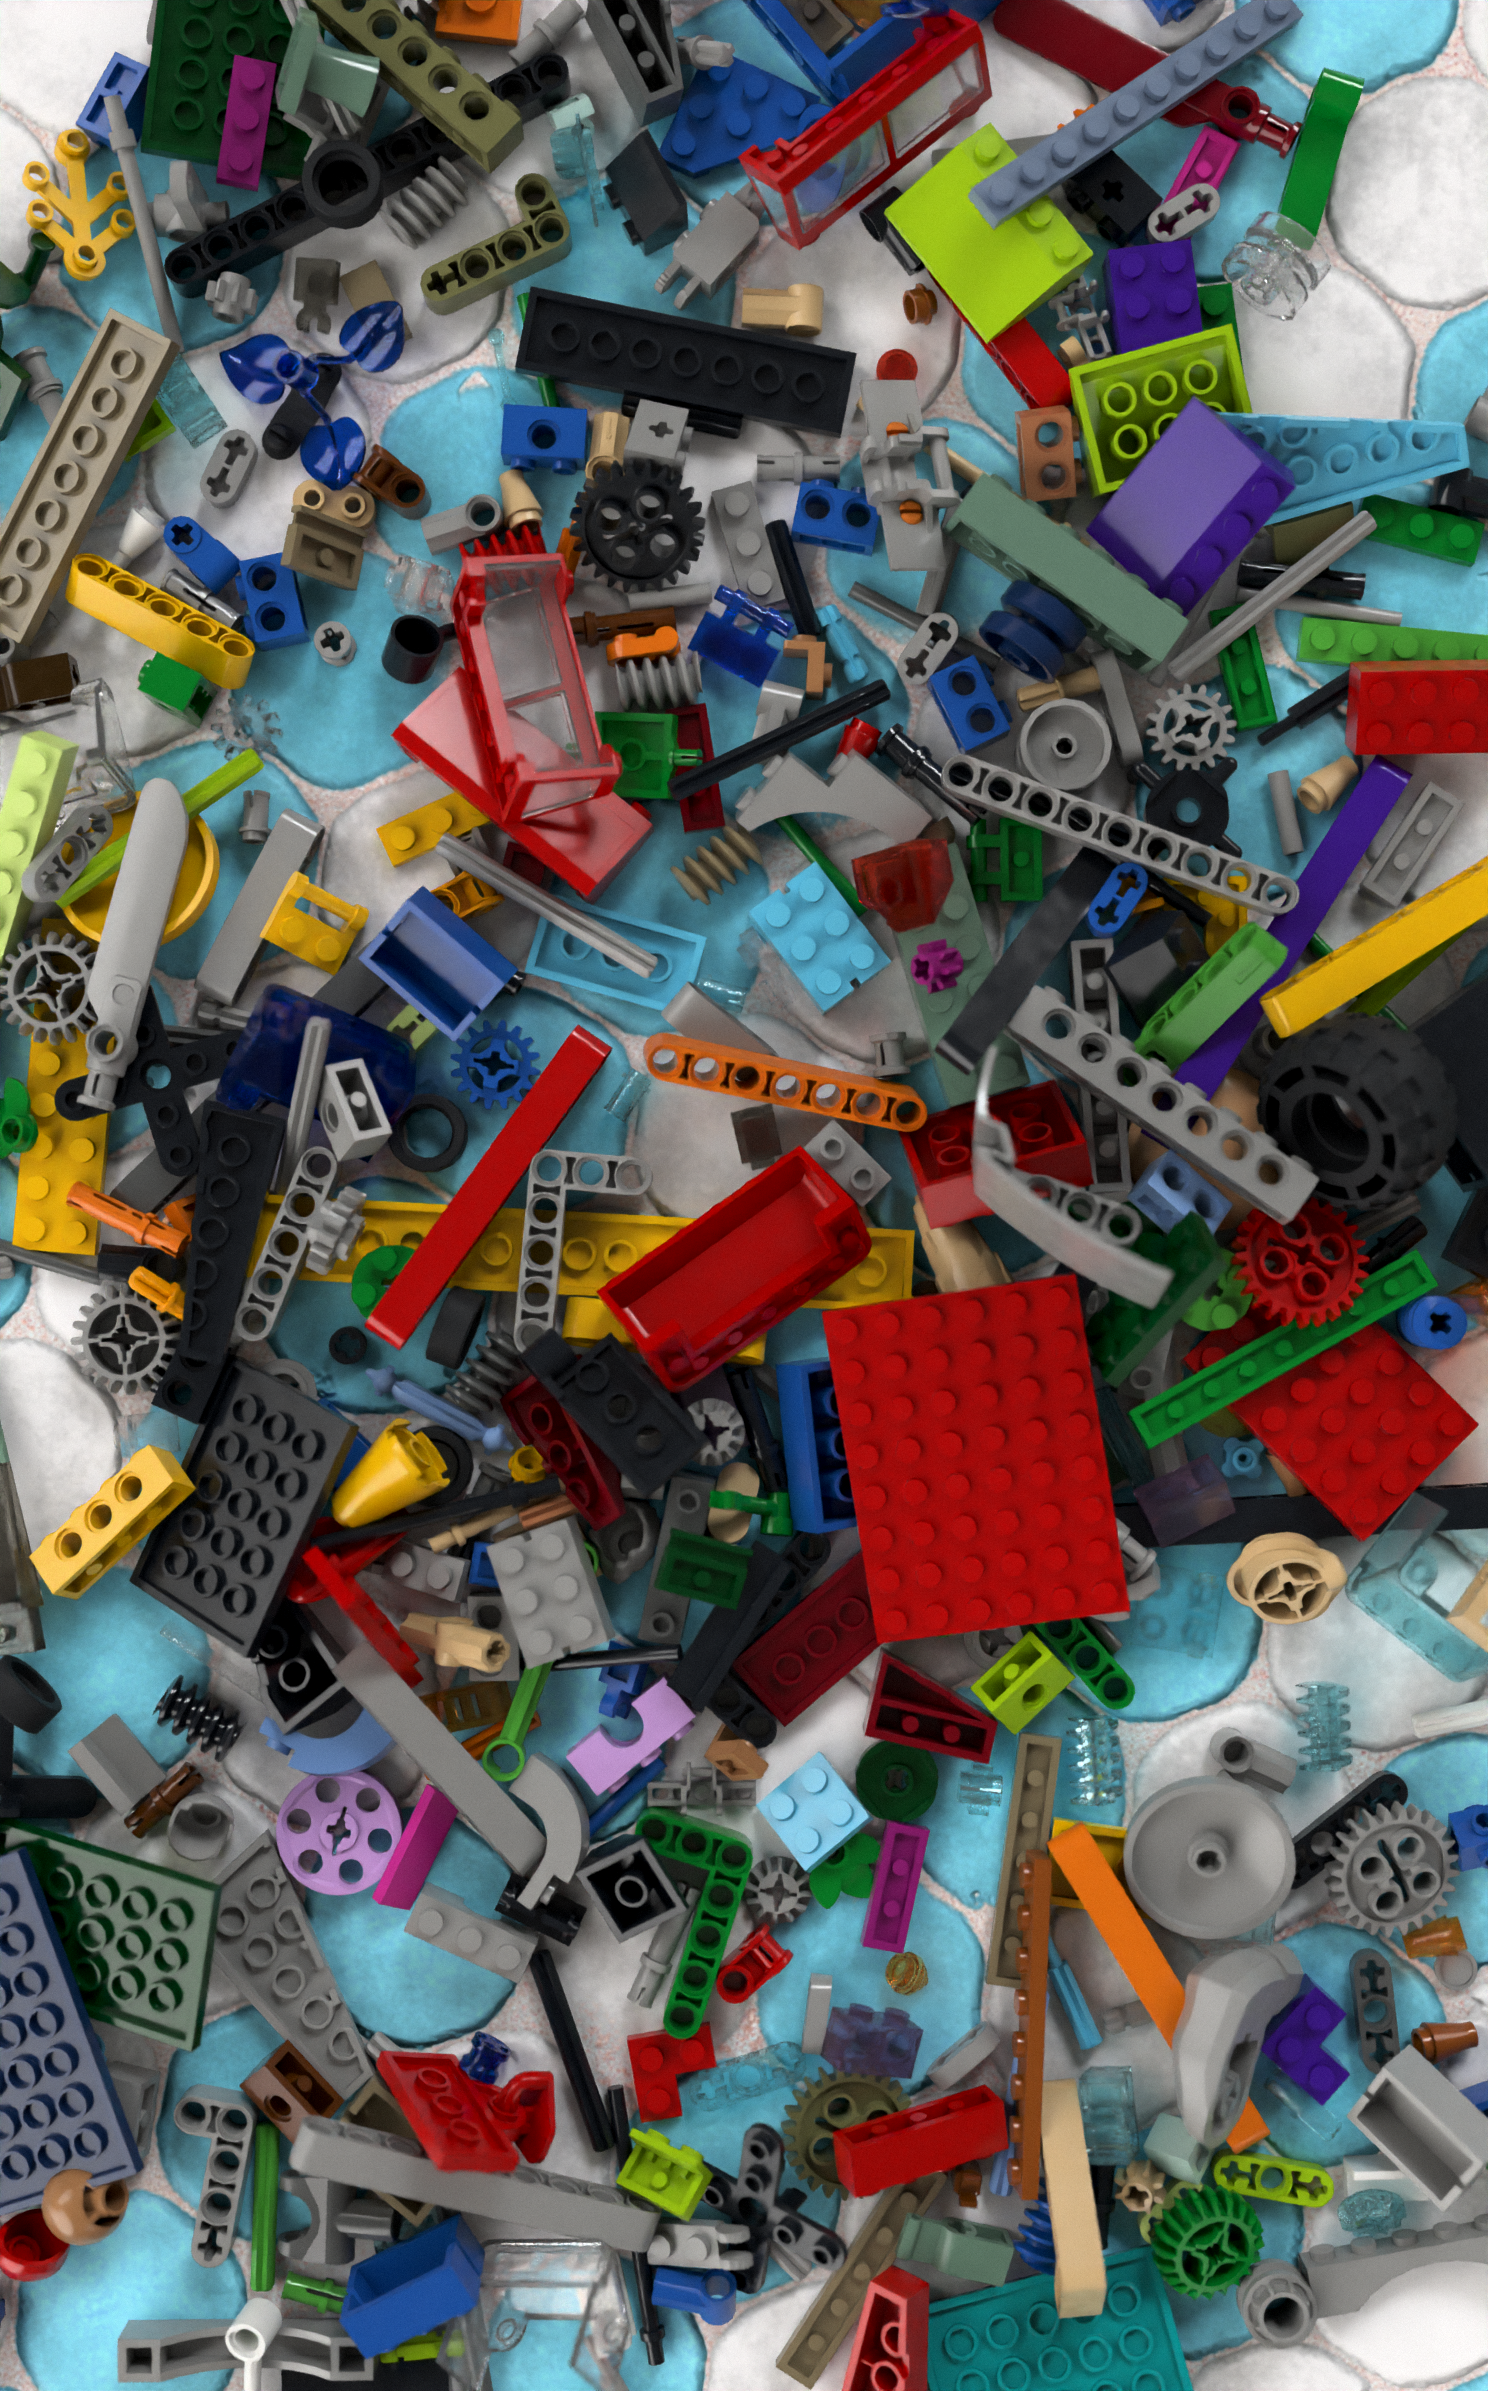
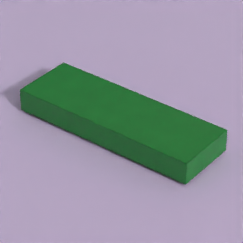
M1243 604L1209 611L1207 617L1210 629L1212 630ZM1253 625L1217 654L1228 705L1232 707L1230 710L1231 718L1237 724L1234 727L1235 734L1273 726L1278 723L1256 626Z

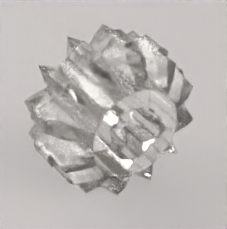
M245 695L242 706H240L233 697L229 698L228 705L232 710L227 713L223 709H216L215 713L223 720V723L211 725V731L221 735L213 742L215 748L218 750L226 749L224 758L227 761H231L246 749L252 748L264 764L266 758L262 751L267 749L271 753H277V746L270 740L283 737V731L280 728L273 727L280 721V716L277 712L268 713L270 705L264 699L255 705L254 698L251 695ZM244 724L248 728L251 726L255 730L250 738L244 734L243 739V735L239 732Z

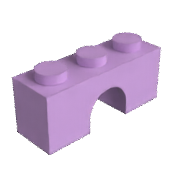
M666 1671L642 1689L640 1695L636 1694L632 1699L631 1704L640 1714L644 1723V1729L636 1738L628 1741L617 1740L606 1731L602 1724H599L568 1749L566 1758L597 1796L606 1789L610 1794L617 1791L630 1779L627 1775L629 1770L638 1763L643 1768L646 1767L662 1753V1750L659 1748L661 1744L671 1736L675 1741L679 1740L695 1726L691 1720L696 1717V1709L691 1707V1702L686 1697L666 1685L670 1678Z

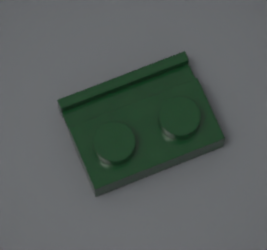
M671 1527L668 1545H665L653 1587L736 1610L748 1572V1561L754 1551L747 1547Z

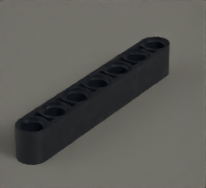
M1082 847L933 1051L967 1076L970 1074L988 1050L989 1045L991 1046L1086 915L1091 903L1112 871L1116 868L1115 865L1094 850Z

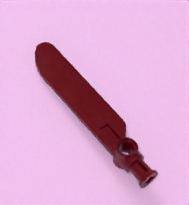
M1003 0L997 6L993 15L994 30L1000 36L1112 94L1169 56L1164 51L1064 0ZM1218 79L1160 117V119L1180 128L1212 122L1218 126L1222 134L1233 140L1244 139L1251 144L1259 141L1278 151L1279 157L1284 160L1292 149L1303 126L1298 121L1292 124L1271 113L1272 107L1261 102L1257 93L1251 88L1245 86L1233 88ZM1239 108L1244 110L1248 117L1243 119L1234 118L1229 111Z

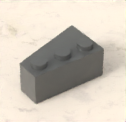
M588 0L585 20L641 128L677 113L684 87L676 38H674L671 23L670 0Z

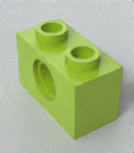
M1030 1630L977 1680L970 1689L989 1711L1016 1735L1076 1677Z

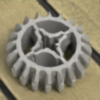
M50 931L47 935L46 943L42 936L34 934L31 940L32 949L26 943L19 942L17 943V948L22 955L18 958L12 954H7L5 957L7 962L13 964L10 971L0 969V976L8 979L7 985H0V994L8 995L7 999L0 1002V1009H14L8 1015L6 1021L11 1025L21 1022L18 1033L27 1037L33 1032L34 1042L42 1044L48 1036L50 1044L58 1046L62 1041V1035H64L68 1042L74 1043L77 1041L76 1028L81 1033L87 1035L89 1030H91L87 1021L91 1019L98 1023L99 1018L87 996V987L97 952L88 954L90 944L84 940L75 946V936L69 933L60 941L59 934ZM51 956H69L78 964L82 972L78 974H61L58 966L53 964ZM36 966V981L33 985L24 988L29 972ZM53 980L62 983L61 990H57L59 992L57 997L47 994V988L52 987L50 982ZM85 985L83 1000L77 1010L70 1015L73 1012L72 997L76 992L84 989ZM47 1003L51 1012L56 1013L58 1021L42 1022L33 1015L27 1005Z
M128 1282L121 1284L120 1295L113 1285L106 1286V1299L99 1293H94L90 1296L91 1302L96 1309L86 1305L80 1307L79 1311L88 1318L87 1321H74L72 1324L73 1328L83 1331L82 1337H73L70 1341L72 1345L83 1346V1352L76 1353L74 1360H88L89 1364L81 1371L84 1376L91 1375L96 1371L98 1372L94 1379L95 1386L101 1387L110 1379L108 1386L110 1393H118L123 1384L126 1395H134L137 1390V1383L143 1392L151 1391V1378L156 1382H160L161 1376L158 1372L161 1368L167 1370L171 1361L169 1357L174 1355L176 1349L169 1347L172 1341L181 1339V1333H174L173 1326L181 1324L182 1321L177 1317L169 1319L168 1312L161 1313L157 1310V1304L137 1291L133 1293V1289ZM134 1305L150 1314L157 1325L158 1331H149L141 1326L138 1314L134 1313ZM120 1306L121 1314L117 1315L114 1329L109 1333L98 1334L105 1316L111 1310ZM127 1327L129 1334L136 1335V1337H147L146 1340H138L136 1343L129 1345L121 1341H111V1338L121 1337V1334L127 1333ZM148 1344H159L158 1351L152 1362L143 1370L136 1372V1363L140 1362V1354L143 1348ZM99 1346L110 1347L116 1352L118 1364L123 1365V1372L112 1367L104 1359Z

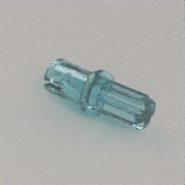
M1277 2067L1271 2075L1281 2082L1284 2087L1282 2088L1269 2077L1266 2079L1263 2087L1291 2110V2117L1294 2119L1299 2117L1323 2140L1331 2141L1340 2132L1342 2127L1341 2121L1326 2107L1321 2106L1282 2069Z

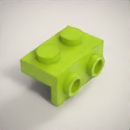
M632 2128L628 2136L636 2145L619 2174L616 2183L622 2189L689 2222L713 2177V2174L702 2163L704 2156L686 2145H682L680 2150L670 2146L669 2143L671 2141L666 2136L651 2128L648 2129L646 2134Z

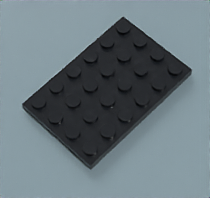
M230 1355L181 1464L182 1469L196 1489L152 1529L129 1582L244 1658L256 1659L360 1426L243 1357Z

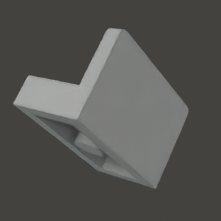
M118 1714L111 1715L89 1735L67 1751L120 1816L126 1813L167 1777V1773Z

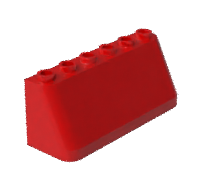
M799 1145L787 1155L779 1158L776 1163L755 1178L747 1181L741 1188L723 1201L712 1206L709 1211L691 1224L680 1229L674 1236L652 1252L645 1254L638 1262L624 1272L612 1278L606 1285L597 1290L596 1293L659 1380L670 1392L677 1393L690 1388L860 1264L868 1256L872 1247V1240L856 1203Z

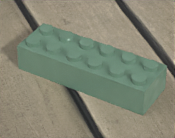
M983 472L967 492L941 532L1011 582L1015 580L1029 582L1058 599L1082 621L1087 629V636L1104 649L1112 648L1118 659L1140 675H1144L1162 663L1190 622L1182 616L1183 610L1173 601L1167 598L1160 600L1148 591V584L1140 577L1132 573L1125 575L1114 567L1115 561L1100 549L1092 551L1080 542V535L1071 527L1065 524L1058 526L1045 517L1047 513L1039 504L1030 499L1023 501L1011 492L1012 487L1006 480L995 474L988 476Z
M957 842L877 866L874 872L947 1109L977 1101L988 1050L968 1076L933 1050L995 967ZM946 939L947 948L953 947L958 949L961 954L963 971L959 977L955 978L958 984L957 987L930 994L928 993L927 985H920L914 980L911 973V961L915 955L919 954L917 951L918 945L934 940ZM1007 1024L991 1044V1046L998 1048L987 1097L1031 1083L1020 1045L1003 1034Z

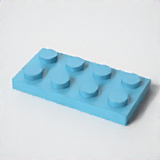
M552 894L654 955L658 959V964L651 976L644 978L540 916L524 971L532 976L662 1012L687 981L695 984L707 937Z

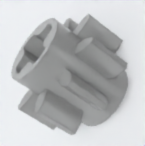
M221 272L218 282L208 280L204 300L208 301L207 306L213 307L212 316L230 324H242L245 314L255 316L259 296L255 295L256 290L250 289L251 280L233 272Z

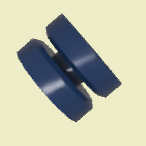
M1021 580L1012 581L1000 598L1004 611L995 610L990 612L979 628V635L997 655L1011 666L1037 681L1046 684L1053 683L1065 667V659L1062 653H1074L1087 636V629L1068 607L1043 589L1029 582Z

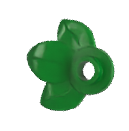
M10 1077L5 1082L4 1098H0V1160L6 1158L12 1152H28L33 1148L38 1137L36 1119L30 1114L31 1099L29 1092L21 1081Z
M856 1833L838 1848L833 1856L825 1859L811 1871L809 1876L810 1889L815 1899L824 1908L830 1909L838 1899L841 1891L853 1897H870L873 1875L868 1864L878 1859L881 1847L873 1837L864 1833Z

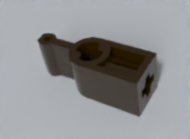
M67 652L14 662L0 668V713L8 711L25 712L84 701L77 660Z

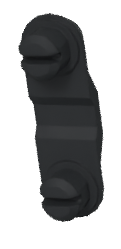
M321 352L314 354L307 361L294 382L289 395L278 408L263 433L262 446L265 453L271 458L285 460L291 457L316 425L342 376V367L335 356Z

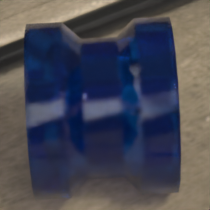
M478 2031L471 2040L473 2047L469 2053L463 2054L459 2065L467 2074L478 2081L486 2084H495L499 2077L498 2068L501 2063L508 2061L512 2052L505 2043L496 2037Z

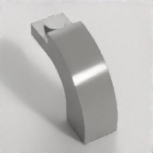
M541 1752L532 1754L529 1757L521 1773L516 1777L508 1790L538 1813L544 1823L547 1834V1847L544 1858L517 1900L530 1910L539 1906L541 1902L545 1905L550 1903L561 1886V1883L556 1881L557 1878H560L567 1884L577 1879L575 1872L587 1856L590 1840L589 1816L580 1790L562 1767Z

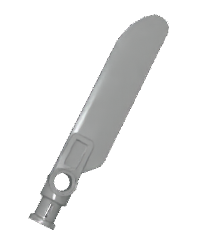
M153 778L146 782L141 790L87 987V996L99 1019L97 1025L89 1030L86 1036L85 1046L89 1055L85 1067L89 1069L83 1095H78L76 1102L112 1112L115 1111L116 1107L112 1101L118 1079L125 1076L127 1066L135 1060L138 1054V1043L135 1036L189 839V817L184 799L175 784L166 779ZM117 1036V1048L112 1054L108 1055L106 1051L107 1043L112 1037Z

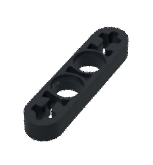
M1388 1770L1374 1773L1294 1836L1292 1840L1296 1861L1302 1857L1297 1851L1302 1846L1306 1854L1314 1862L1309 1865L1305 1859H1302L1296 1864L1295 1870L1297 1874L1294 1876L1291 1889L1303 1886L1325 1869V1863L1336 1860L1329 1851L1318 1854L1312 1850L1311 1840L1316 1833L1323 1831L1330 1833L1333 1838L1332 1847H1340L1342 1842L1336 1836V1833L1343 1832L1349 1834L1352 1831L1344 1823L1343 1816L1345 1811L1351 1806H1360L1371 1816L1376 1815L1372 1807L1362 1797L1367 1794L1371 1800L1376 1799L1382 1793L1379 1786L1384 1781L1389 1785L1396 1783V1786L1392 1789L1395 1796L1391 1800L1383 1796L1375 1801L1374 1804L1377 1806L1378 1803H1381L1389 1812L1394 1801H1398L1403 1806L1408 1797V1788L1404 1780Z

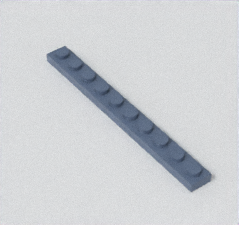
M1292 0L1250 1L972 187L967 197L992 229H996L1296 26L1303 17V13Z

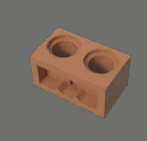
M1064 405L1015 411L1021 496L1024 500L1030 499L1034 502L1076 497V484L1082 483L1081 462L1079 458H1074L1073 442L1079 441L1077 416H1071V411ZM1049 422L1057 423L1058 432L1055 438L1049 442L1039 441L1038 434L1040 428ZM1050 465H1059L1061 468L1059 478L1051 484L1042 483L1041 477L1045 468Z

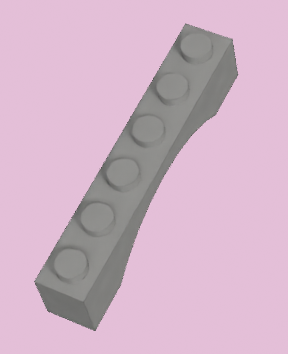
M1488 2214L1475 2217L1473 2222L1457 2224L1452 2221H1444L1435 2224L1433 2229L1417 2232L1413 2229H1401L1393 2232L1391 2237L1375 2239L1363 2236L1351 2240L1350 2244L1334 2247L1330 2244H1319L1311 2247L1309 2252L1298 2253L1302 2274L1317 2302V2319L1359 2311L1371 2295L1386 2283L1414 2268L1435 2262L1467 2261L1488 2265Z
M340 2318L282 2319L281 2328L262 2356L261 2368L299 2371L330 2381L373 2380L380 2356L377 2354L366 2360L340 2323ZM235 2319L129 2320L118 2338V2382H162L200 2372L244 2368L245 2361L235 2357L226 2345V2333Z

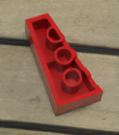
M895 2265L890 2266L870 2280L841 2391H927L930 2283Z

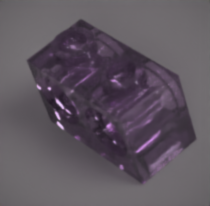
M851 2003L849 2008L832 2006L820 2056L840 2072L911 2079L923 2029L909 2020V2013L897 2008L887 2007L885 2012H876L871 2007L858 2003Z

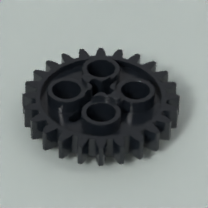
M630 457L628 467L624 470L619 462L614 460L610 475L603 468H598L595 475L597 482L587 478L583 485L586 493L577 492L574 502L579 507H573L570 513V518L576 521V523L571 525L569 534L580 538L575 541L573 550L576 552L586 551L581 564L582 566H588L593 563L596 565L593 575L595 579L604 573L609 575L607 585L609 588L619 580L623 581L624 593H628L632 584H637L640 593L646 591L648 583H652L654 588L660 592L662 591L664 578L671 584L676 585L679 577L677 570L688 575L691 568L688 560L698 561L700 551L696 547L703 546L705 535L698 531L704 529L706 519L696 516L701 512L702 502H689L693 497L694 487H687L681 490L680 485L683 475L680 473L670 480L666 477L668 472V465L666 464L657 473L653 471L652 459H647L644 468L641 469L637 467L634 457ZM645 495L653 496L659 501L660 505L657 507H647L641 502L640 497ZM603 508H613L618 511L621 517L613 520L608 519L602 514L601 510ZM667 514L672 516V519L661 518L662 516ZM632 522H635L637 526L630 525ZM645 527L644 531L639 530V528ZM603 534L608 536L614 535V537L605 539L603 537ZM666 534L673 539L674 543L666 546L656 541L654 536ZM619 546L629 547L634 551L635 555L632 557L621 556L616 548Z

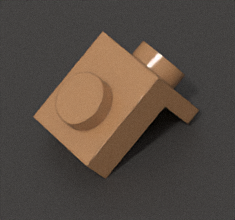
M794 635L792 640H784L783 657L807 658L805 699L822 700L823 688L831 689L832 663H824L826 642H817V637L812 635Z

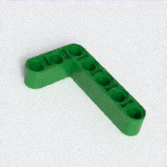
M1078 1618L1069 1619L1066 1631L1056 1635L1048 1631L1049 1622L1033 1624L1102 1704L1117 1710L1125 1708L1132 1702L1135 1695V1686L1131 1678ZM950 1634V1635H942V1636H936V1637L944 1638V1637H949V1636H951V1635H953V1634ZM1084 1646H1092L1096 1649L1095 1660L1087 1666L1078 1665L1076 1663L1078 1650ZM1117 1677L1123 1680L1124 1687L1118 1696L1107 1697L1104 1695V1684L1109 1679Z
M662 1806L646 1807L639 1814L635 1835H646L657 1854L708 1870L664 2009L663 2023L666 2031L675 2038L686 2039L697 2033L701 2025L751 1870L753 1847L750 1839L739 1831L690 1815L681 1816L680 1812ZM652 1819L659 1820L665 1825L666 1831L659 1837H651L645 1833L643 1829L644 1823ZM696 1832L703 1835L706 1843L701 1849L690 1850L683 1843L684 1836L688 1833ZM736 1845L743 1848L746 1855L740 1862L730 1863L723 1857V1851L728 1846ZM726 1886L732 1891L733 1896L727 1902H716L710 1896V1892L714 1887ZM704 1926H712L719 1931L720 1936L714 1942L708 1943L700 1940L697 1932ZM699 1966L705 1970L707 1976L700 1982H691L685 1977L684 1972L689 1967ZM683 2006L691 2009L694 2016L687 2022H679L673 2018L671 2013L675 2008Z

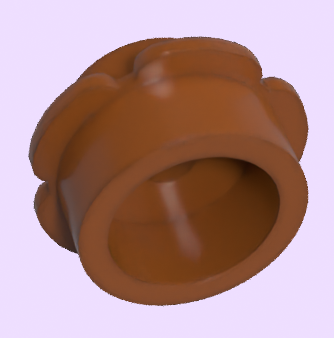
M922 283L916 284L915 289L907 290L903 294V309L910 324L924 323V325H929L933 315L937 313L938 304L936 296L931 289L926 290Z

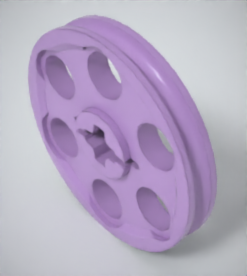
M366 1770L339 1777L309 1775L299 1782L286 1797L280 1809L276 1825L278 1850L289 1872L306 1887L328 1895L357 1893L379 1881L404 1832L402 1811L395 1795L381 1779ZM324 1778L334 1779L340 1786L339 1797L334 1801H325L318 1795V1783ZM373 1788L379 1793L381 1801L376 1810L366 1811L360 1807L357 1798L362 1789ZM344 1806H346L345 1828L351 1830V1835H345L337 1845L336 1854H334L333 1851L337 1840H335V1832L330 1831L329 1826L338 1823L343 1816ZM295 1809H303L310 1815L311 1825L305 1832H296L289 1825L288 1817ZM377 1828L387 1830L392 1837L391 1847L384 1852L374 1850L369 1842L371 1832ZM305 1850H315L321 1855L323 1863L318 1872L309 1873L301 1867L300 1856ZM353 1859L362 1865L363 1876L361 1880L351 1883L342 1878L340 1867L344 1861Z

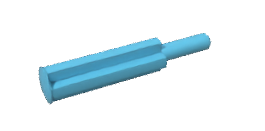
M1049 1933L1048 1962L1050 1966L1047 1968V1972L1077 2037L1080 2049H1090L1103 2041V2037L1099 2034L1067 1960H1061Z

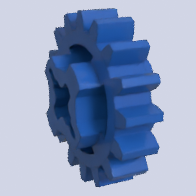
M484 1020L483 1031L479 1033L470 1026L468 1032L471 1039L467 1042L458 1038L456 1041L463 1048L462 1053L451 1054L450 1059L460 1064V1068L451 1071L452 1077L463 1079L457 1090L460 1093L471 1090L469 1102L476 1104L481 1097L484 1098V1105L487 1110L492 1109L494 1101H499L502 1109H508V1099L512 1097L521 1103L523 1096L520 1092L524 1088L530 1091L533 1087V1084L529 1082L530 1076L541 1075L539 1069L532 1067V1062L541 1058L540 1053L529 1052L528 1050L535 1041L532 1037L521 1041L519 1038L523 1029L518 1025L511 1032H508L505 1020H500L497 1029H493L490 1022ZM492 1038L490 1046L481 1053L472 1052L479 1043ZM508 1041L513 1042L519 1048L523 1062L512 1059L508 1053ZM500 1054V1060L510 1067H514V1069H499L496 1076H492V1070L482 1063H478V1061H493L495 1055ZM469 1068L478 1070L483 1076V1090L473 1082ZM512 1076L520 1077L513 1087L499 1092L503 1082Z

